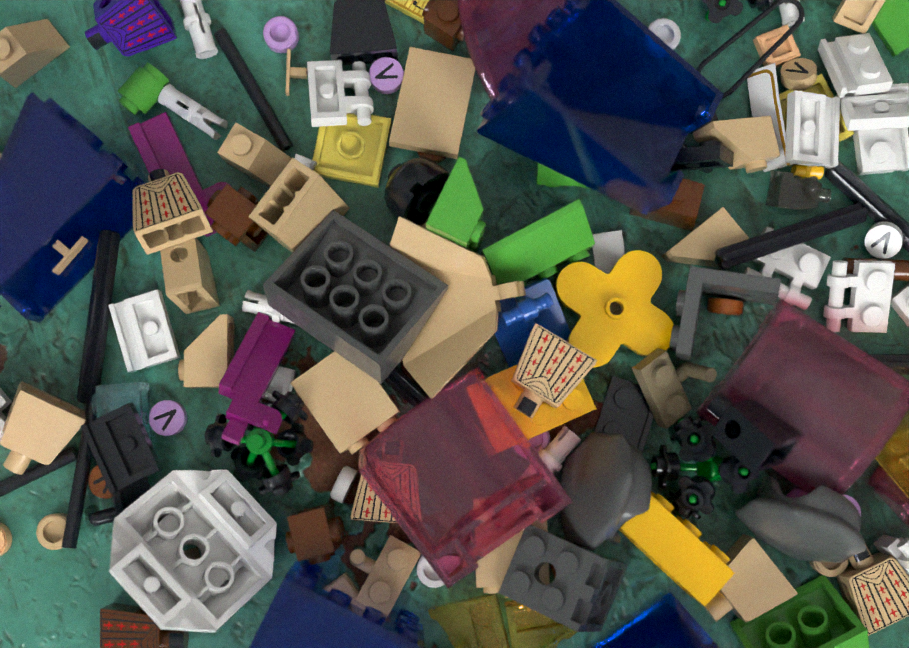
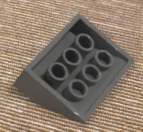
M334 210L263 284L270 307L381 384L404 358L448 289L446 283Z

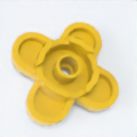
M635 250L624 254L615 263L609 274L586 262L571 263L559 273L555 283L556 295L559 301L575 312L579 318L571 330L567 342L596 359L597 362L593 368L608 363L621 344L642 356H648L657 348L667 350L670 347L673 322L665 312L651 304L650 301L662 280V269L658 260L646 251ZM612 302H617L621 306L622 311L619 315H614L610 312L609 307Z

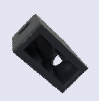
M336 0L334 2L330 43L332 60H342V66L352 65L357 61H362L365 64L374 63L383 57H390L398 61L396 41L384 0Z
M720 393L710 402L707 408L709 412L719 419V422L712 431L713 436L753 474L783 464L803 436L801 432L753 399L734 403L724 394Z

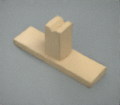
M287 49L285 93L286 96H290V78L307 79L308 71L307 68L291 67V49Z
M81 236L71 249L57 240L56 244H53L52 247L64 257L52 272L60 275L89 240Z

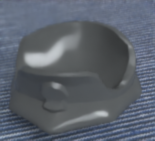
M592 432L564 461L558 494V507L565 540L590 550L596 549L604 540L617 545L621 539L617 533L619 527L631 518L648 511L652 488L650 468L644 455L635 446L629 444L624 435L620 433Z
M765 476L762 478V487L758 489L757 497L735 512L739 520L761 541L798 560L842 563L866 550L865 541L859 533L861 516L858 509L846 497L824 485L818 486L807 495L789 498L784 497L776 479Z

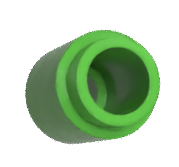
M147 62L143 68L138 66L118 89L117 92L122 96L118 102L134 115L138 111L145 115L158 101L160 92L168 84L169 80L157 68Z

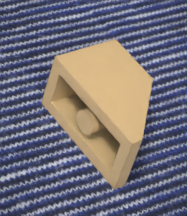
M48 19L5 27L0 31V77L17 88L70 48V46Z
M771 116L712 121L693 132L694 139L698 143L702 141H719L722 146L734 152L733 167H728L730 170L745 168L746 173L761 171L767 168V162L780 157Z
M238 123L234 124L217 152L227 164L269 188L292 159L269 141Z
M722 207L662 255L666 262L715 267L718 265L714 261L717 249L749 239V237L725 208Z
M227 314L219 315L184 350V359L179 361L178 366L179 379L184 381V387L219 388V383L234 357L233 317Z

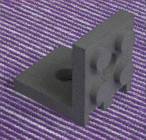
M690 266L686 290L679 289L677 297L676 316L681 317L680 326L673 325L670 338L671 351H676L677 361L691 362L702 295L774 305L779 295L781 279Z
M527 523L498 593L577 632L602 631L628 564L616 558L595 554ZM545 563H551L556 570L554 581L548 585L544 584L539 578V570Z

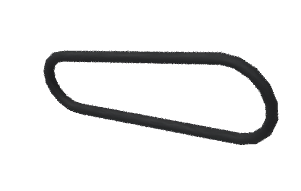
M777 0L771 7L764 10L705 58L697 67L694 76L695 86L698 91L703 89L700 84V73L707 63L782 3L794 4L799 10V17L795 24L728 91L717 95L705 91L708 98L714 100L724 99L731 95L800 26L804 18V8L797 0Z

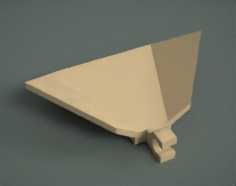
M399 216L389 247L448 285L446 293L402 359L403 366L432 399L497 332L498 312L501 311L500 300L526 296L523 281L497 285L496 277L491 274L485 257Z

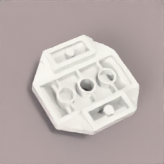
M173 470L114 518L109 573L160 629L215 633L272 579L277 523L228 470ZM189 544L197 546L201 551V558L196 560L187 558L183 552V547Z

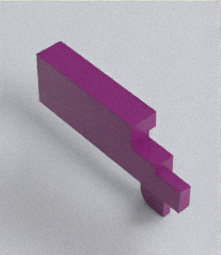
M164 112L145 122H138L128 127L149 174L155 169H165L170 175L177 172L182 173L205 213L208 209L207 204L210 197L217 190H222L228 183L218 182L203 189L170 116ZM206 215V217H207V219H208V221H209V223H210V225H211L214 221H213L209 216ZM212 229L213 232L205 234V236L209 237L217 232Z
M260 312L257 313L219 383L218 394L233 399L226 412V419H229V422L222 433L221 439L238 446L250 424L277 434L282 423L281 413L274 408L261 404V401L294 338L295 330L270 320V316Z

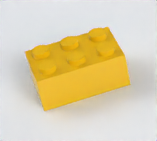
M517 365L467 386V390L495 453H499L596 410L592 397L582 379L559 407L554 408L543 401L533 419L525 416L513 408L524 390L511 382Z
M651 491L648 511L626 521L618 530L684 592L705 607L735 574L726 565L730 559L714 544L711 546L705 540L701 542L698 539L702 535L701 531L687 519L683 520L679 516L674 517L671 514L674 510L672 504L659 493L655 494Z

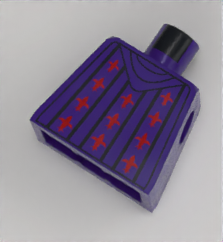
M96 0L93 7L95 20L98 24L85 31L87 40L95 50L113 42L120 53L127 57L177 39L174 21L159 0Z

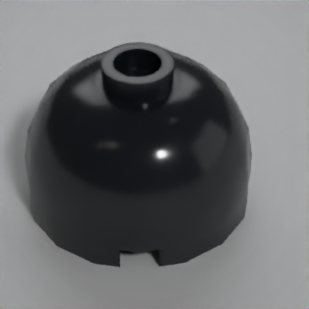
M415 158L394 166L388 174L384 196L389 212L396 220L400 216L420 226L424 225L430 216L428 212L435 206L450 176L448 171L436 162L426 158Z

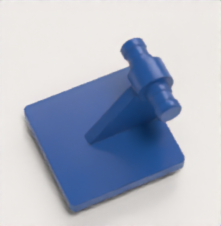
M543 278L525 286L526 296L500 300L501 311L498 312V330L495 333V337L509 367L518 364L529 334L535 324L540 325L567 342L570 329L548 278Z

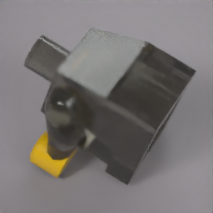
M794 165L791 168V173L771 171L765 205L801 210L818 207L819 202L828 203L831 199V189L822 188V183L818 182V179H821L824 175V167Z

